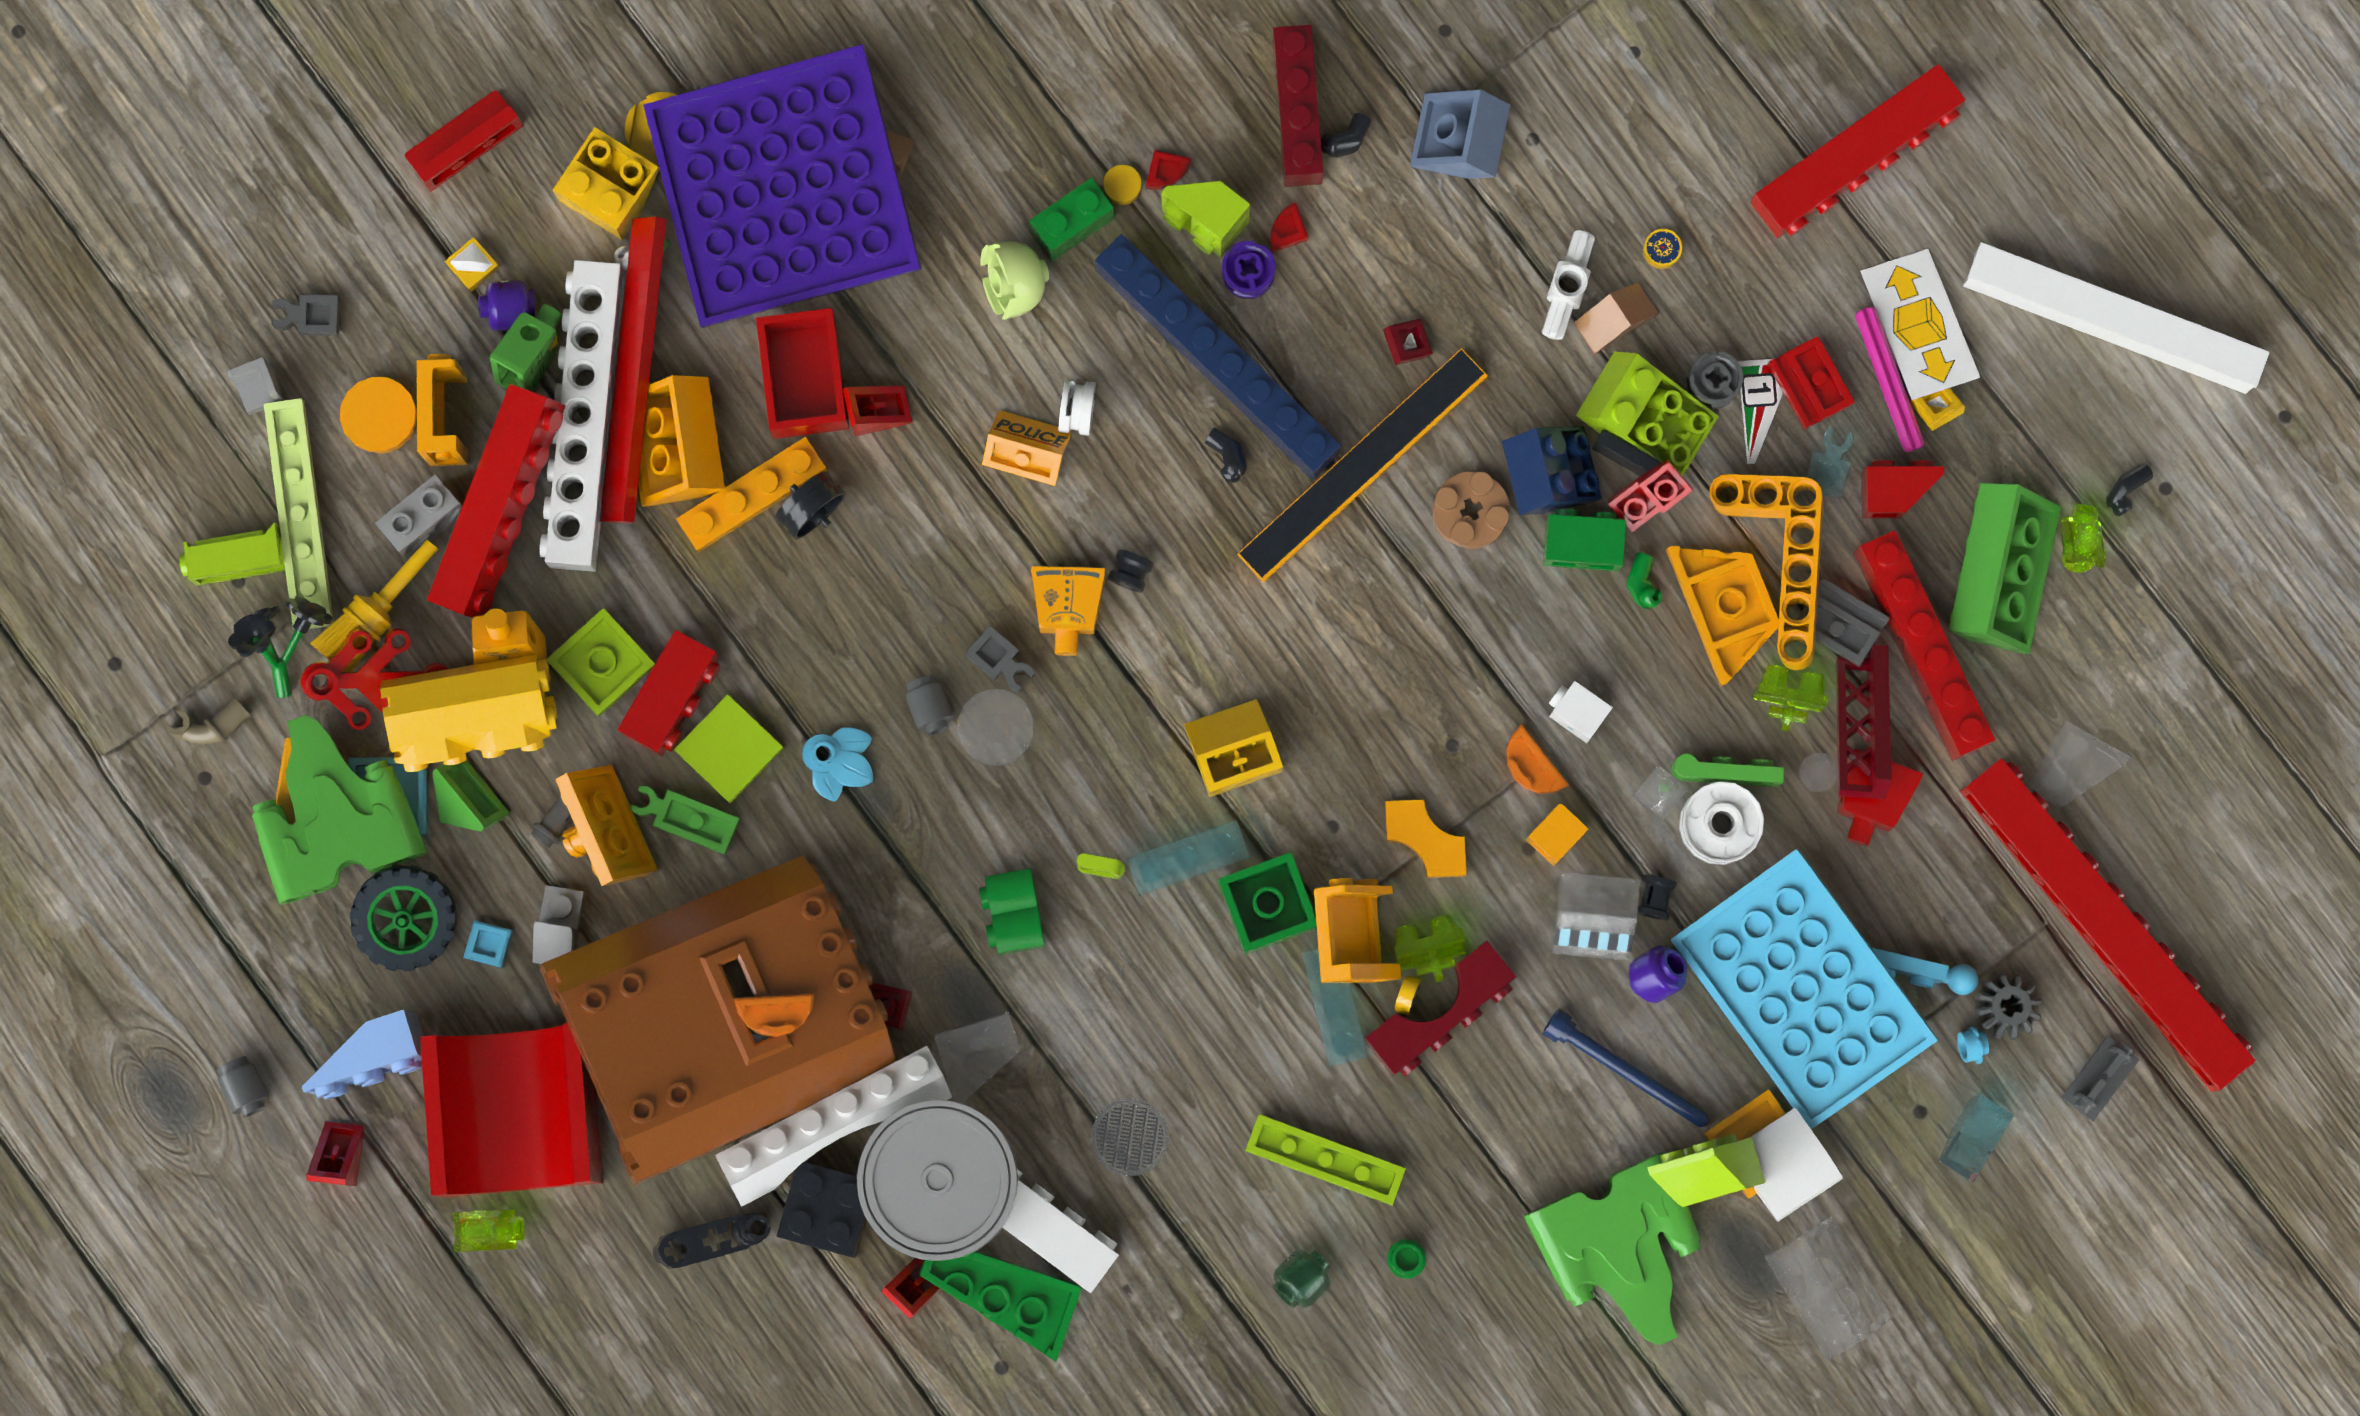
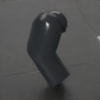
M1354 113L1347 131L1334 133L1333 135L1327 133L1322 136V152L1329 154L1331 157L1339 158L1358 151L1369 128L1371 119L1365 115Z
M1214 427L1204 444L1222 454L1225 466L1221 470V475L1226 481L1235 483L1240 480L1241 475H1244L1247 469L1244 449L1239 442Z
M2141 463L2119 477L2106 497L2107 507H2111L2114 515L2120 517L2132 509L2133 504L2127 498V495L2152 480L2153 472L2147 464Z

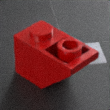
M1890 460L1871 462V466H1867L1861 473L1862 519H1900L1944 475V466H1933V461L1929 460L1912 461L1910 466H1895V462Z

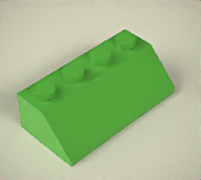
M1980 483L1978 496L1974 503L1970 533L1966 540L1963 566L1958 577L1955 603L1950 614L1949 632L1971 642L2022 654H2030L2061 506L2019 484Z

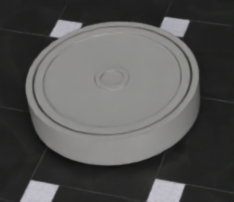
M930 1100L911 1104L885 1119L867 1141L861 1154L857 1173V1189L860 1204L866 1219L874 1231L887 1244L901 1253L931 1261H944L964 1257L989 1243L1007 1222L1014 1207L1018 1188V1173L1014 1154L999 1128L977 1110L964 1104L945 1100Z

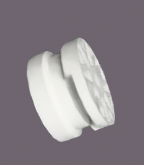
M1065 379L1060 408L1059 432L1069 433L1070 430H1077L1080 435H1090L1096 382L1086 381L1084 385L1076 384V381L1073 379ZM1070 398H1073L1071 415H1068Z

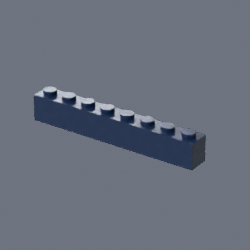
M1120 234L1094 260L1095 271L1312 481L1340 454L1341 444L1123 234Z

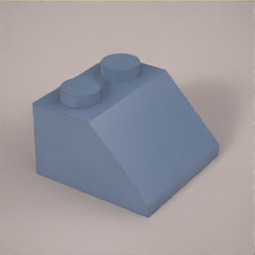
M1483 90L1425 93L1410 166L1466 179L1496 177L1510 104Z

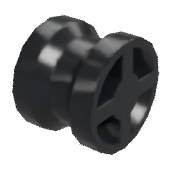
M1118 550L1116 555L1118 563L1116 568L1110 571L1107 579L1128 590L1143 593L1146 586L1144 582L1145 575L1151 572L1154 563L1133 552Z

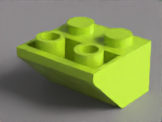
M1221 181L1166 186L1161 192V211L1165 213L1163 219L1175 230L1181 231L1185 229L1194 236L1193 243L1208 255L1214 252L1221 258L1249 224L1250 204Z
M1735 1134L1660 1155L1661 1164L1647 1167L1649 1175L1682 1207L1766 1183L1752 1137L1737 1141Z

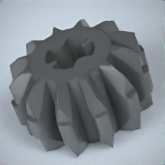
M2006 974L1998 975V985L1992 980H1987L1984 986L1989 994L1980 992L1975 997L1979 1002L1985 1003V1007L1975 1009L1974 1011L1976 1016L1986 1014L1988 1017L1982 1023V1029L1987 1030L1995 1024L1994 1037L1997 1039L2002 1038L2006 1030L2011 1040L2019 1038V1029L2025 1034L2031 1033L2033 1028L2028 1020L2039 1021L2041 1019V1014L2031 1010L2032 1007L2042 1004L2041 998L2030 999L2029 994L2036 989L2035 985L2029 984L2021 989L2023 983L2021 975L2014 976L2011 984ZM2011 998L2014 1001L2011 1006L2016 1005V1012L2006 1016L2003 1013L2006 1008L2001 1009L2000 1005L2001 1002Z

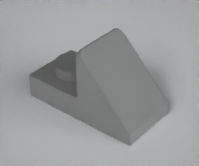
M545 886L539 922L534 921L533 963L542 964L576 949L586 895L584 891Z

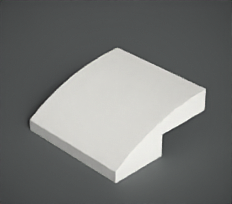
M1796 1108L1751 1136L1766 1182L1754 1186V1189L1777 1222L1843 1179L1836 1165Z

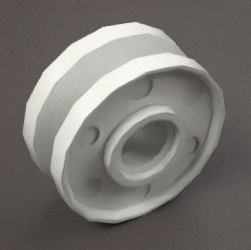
M1716 782L1703 786L1687 799L1680 812L1679 831L1683 844L1693 856L1709 864L1725 865L1744 858L1756 848L1763 834L1764 817L1759 802L1749 790L1736 783ZM1723 813L1730 819L1731 827L1728 833L1721 834L1713 829L1712 818L1714 814Z

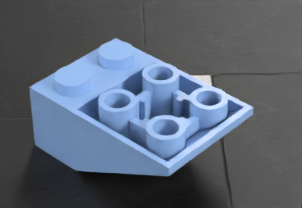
M403 1009L365 1022L302 1086L303 1092L314 1094L317 1098L324 1097L327 1100L348 1093L346 1086L352 1084L368 1087L385 1081L383 1074L399 1072L400 1075L422 1069L420 1036L424 1035L418 1015Z

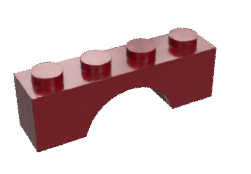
M1311 25L1273 27L1272 43L1279 101L1284 187L1320 185L1323 179V162Z
M1485 941L1454 967L1458 990L1456 999L1446 1014L1432 1021L1415 1022L1395 1013L1364 1038V1042L1392 1077L1399 1071L1404 1077L1423 1063L1418 1057L1429 1047L1434 1052L1438 1051L1453 1039L1449 1033L1451 1029L1460 1022L1465 1028L1483 1015V1012L1479 1009L1481 1005L1490 998L1496 1004L1514 990L1509 983L1516 976L1488 941Z

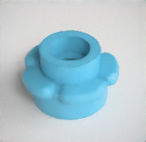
M1974 1026L1967 1028V1031L1958 1033L1957 1045L1962 1060L1965 1063L1975 1061L1976 1064H1981L1983 1062V1055L1989 1054V1043L1986 1034L1983 1031L1978 1032Z

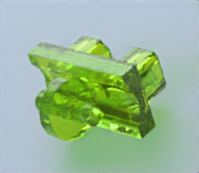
M2075 504L2072 517L2061 518L2062 562L2069 571L2082 573L2088 571L2094 565L2104 568L2106 553L2100 521H2097L2099 511L2096 506Z
M1768 665L1762 676L1761 683L1754 688L1753 699L1783 705V708L1769 705L1767 712L1768 717L1780 719V730L1788 732L1792 721L1806 723L1807 712L1794 710V707L1822 712V709L1827 707L1828 696L1823 695L1824 675L1803 672L1799 690L1785 688L1788 674L1787 668Z
M1448 914L1436 917L1430 921L1433 936L1419 939L1415 925H1406L1395 929L1396 964H1400L1401 971L1415 968L1417 976L1432 972L1435 983L1443 981L1442 969L1455 966L1453 957L1466 954L1462 928H1456Z
M515 1210L452 1213V1221L455 1225L454 1236L456 1237L453 1244V1252L517 1249L516 1241L524 1240L525 1238L523 1217H515Z

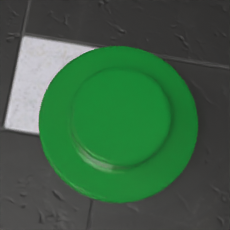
M1404 1239L1397 1241L1390 1247L1387 1253V1265L1390 1271L1402 1279H1411L1418 1276L1426 1264L1424 1249L1413 1240Z

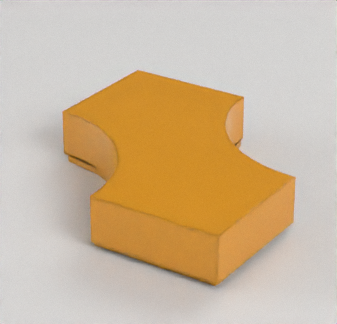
M1424 800L1385 801L1386 841L1401 843L1411 848L1423 862L1427 878L1466 877L1465 837L1450 835L1439 829L1428 816Z

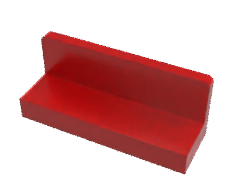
M494 90L407 151L405 158L431 192L518 131L523 125L511 106L505 102L497 90Z

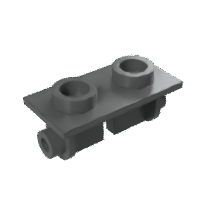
M2107 1036L2061 1098L2093 1122L2138 1063L2139 1059L2132 1054L2134 1051L2122 1042L2118 1044Z

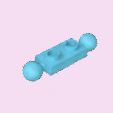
M1872 948L1894 979L1896 974L1911 977L1910 984L1925 988H1933L1934 983H1946L1954 993L1959 995L1972 993L1978 985V974L1970 965L1958 964L1950 969L1947 965Z

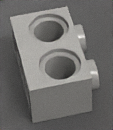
M435 474L375 522V524L397 551L408 560L426 539L431 541L458 519L462 505Z

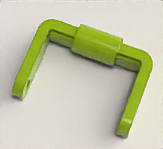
M1085 853L1078 855L1076 860L1077 868L1081 873L1112 879H1119L1125 874V865L1121 860Z

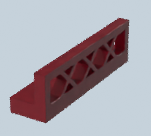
M1873 645L1869 658H1865L1860 667L1843 657H1837L1838 796L1885 799L1892 780L1888 645ZM1846 670L1867 671V681L1857 688L1846 678ZM1855 699L1868 711V714L1859 721L1846 711V707ZM1855 733H1858L1868 743V748L1860 755L1847 745V740ZM1847 757L1851 760V762L1848 763V764H1847ZM1868 757H1869V764L1865 761V759L1868 758ZM1858 766L1869 776V785L1848 784V773Z

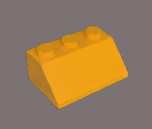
M672 375L650 384L638 483L641 506L648 507L698 499L725 489L708 377Z

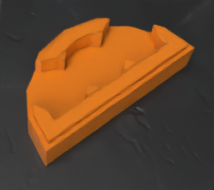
M1521 724L1511 735L1506 749L1507 767L1513 779L1524 789L1538 794L1556 793L1568 787L1569 784Z
M814 994L734 998L738 1015L749 1029L763 1036L778 1037L790 1034L804 1024L813 1008Z

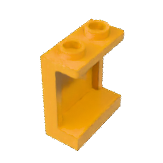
M430 354L427 356V360H417V452L430 466L469 465V453L465 445L456 435L445 436V385L447 383L467 382V373L457 360L451 359V355Z
M1338 878L1329 880L1330 887L1314 889L1321 983H1375L1401 979L1400 964L1382 963L1377 898L1378 896L1393 894L1392 886H1379L1378 879L1355 880V885H1353V878Z

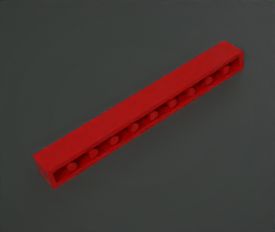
M2002 758L1994 762L1959 792L2211 1092L2222 1090L2256 1061L2250 1054L2253 1049L2249 1042L2240 1033L2233 1034L2224 1023L2227 1017L2223 1011L2213 1002L2208 1004L2201 996L2199 991L2202 988L2197 980L2188 972L2183 974L2175 965L2176 957L2171 949L2163 942L2157 943L2148 933L2151 928L2144 917L2136 911L2132 913L2122 902L2125 900L2122 891L2113 882L2109 881L2106 883L2097 872L2100 867L2096 860L2086 851L2081 853L2072 842L2075 839L2073 833L2063 822L2059 821L2056 823L2047 812L2049 810L2047 802L2036 791L2031 793L2022 783L2024 776L2017 766L2010 761L2006 763Z

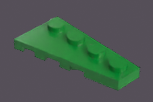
M978 1251L952 1260H924L919 1273L924 1279L1057 1362L1082 1289L1080 1285Z

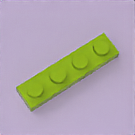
M1258 1114L1245 1152L1393 1206L1406 1168L1260 1114Z

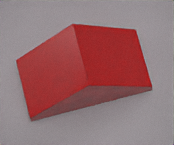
M904 386L846 387L842 389L855 437L913 422Z
M325 1121L306 1174L307 1181L356 1187L364 1126Z
M914 1258L881 1291L910 1319L914 1318L940 1290L939 1287L920 1276L919 1273L924 1259Z

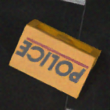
M999 410L988 434L982 465L1055 486L1072 431L1062 433L1059 432V427Z

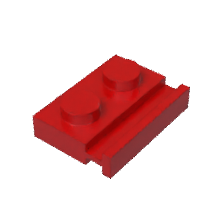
M1818 336L1769 361L1767 364L1804 431L1855 403Z

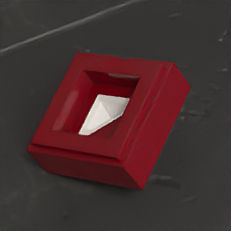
M1421 318L1389 325L1383 329L1395 365L1425 359L1433 354Z

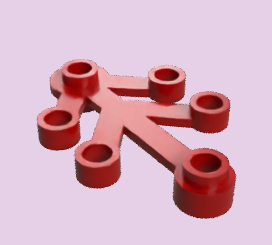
M393 628L387 632L385 643L356 672H341L357 654L366 653L372 645L371 637L365 630L353 629L346 637V644L327 663L314 662L303 670L300 677V685L303 692L309 698L317 701L328 699L346 716L348 724L353 729L363 730L371 722L370 712L362 705H354L340 689L357 688L383 713L382 708L389 706L387 697L381 698L379 688L382 681L442 671L449 668L443 663L436 662L429 664L424 670L381 671L398 653L405 652L411 643L410 636L405 630ZM363 635L366 639L365 644L359 648L352 645L354 637ZM395 635H404V643L401 646H392L391 641ZM318 674H323L326 676L325 684L319 687L314 686V677ZM357 711L365 713V719L361 723L352 722V716Z

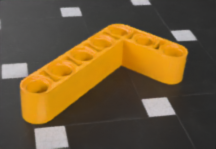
M1720 475L1711 483L1709 493L1715 510L1721 515L1785 518L1777 647L1780 659L1787 668L1803 670L1811 664L1815 654L1824 507L1821 487L1815 480L1807 477ZM1731 487L1738 491L1737 498L1730 503H1723L1717 498L1719 492L1724 488ZM1764 489H1771L1777 493L1774 502L1766 505L1757 502L1756 497ZM1801 491H1811L1816 495L1815 501L1809 506H1800L1795 502V497ZM1798 529H1810L1814 533L1811 541L1806 544H1798L1793 541V534ZM1797 566H1806L1812 572L1806 581L1796 582L1790 578L1791 571ZM1795 604H1804L1809 608L1808 615L1802 620H1793L1787 615L1788 610ZM1802 642L1807 647L1803 656L1794 659L1786 655L1785 651L1790 643Z

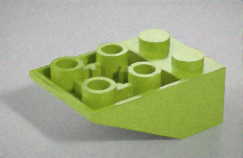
M1614 351L1576 414L1578 418L1599 434H1601L1602 430H1606L1662 463L1669 460L1682 476L1719 417L1639 354Z

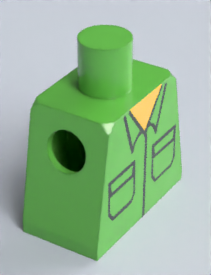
M543 304L535 317L526 312L520 313L490 356L494 383L505 389H508L509 384L531 392L534 391L558 349L555 328L562 319V314L559 311Z

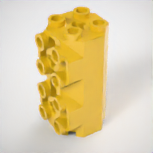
M537 654L382 681L380 687L381 698L387 697L389 706L382 708L391 752H395V763L404 764L406 772H416L426 769L429 763L443 761L444 765L460 764L467 760L466 753L471 750H481L483 758H495L506 753L505 750L521 747L522 751H534L545 746L543 739L551 736L552 729H557L556 719L558 718L554 696L547 697L546 692L550 691L549 682L551 681L547 659L539 660Z

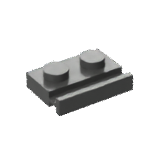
M1823 578L1818 589L1815 641L1860 667L1890 618ZM1805 606L1797 620H1802L1808 615L1809 608Z

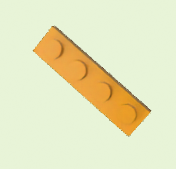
M805 436L734 481L725 489L682 514L676 520L699 553L792 494L793 492L789 488L793 484L801 487L809 479L820 472L827 471V469Z

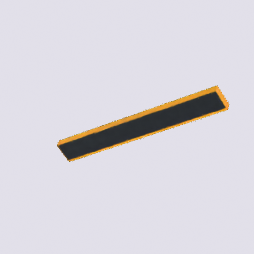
M1461 348L1238 553V557L1265 583L1485 381L1488 375Z

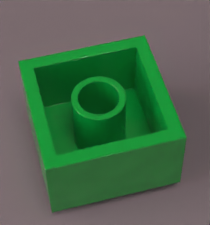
M1292 852L1218 879L1217 884L1244 956L1317 929L1316 917Z

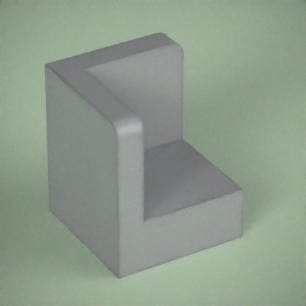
M263 357L227 371L230 379L236 384L245 410L249 415L263 411L265 403L285 401L273 367Z

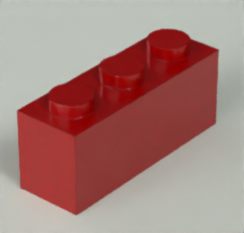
M675 629L617 731L660 757L663 756L666 750L671 752L682 735L678 728L685 716L691 718L701 702V698L698 697L700 690L705 683L710 685L719 672L721 665L717 663L720 658L718 654Z

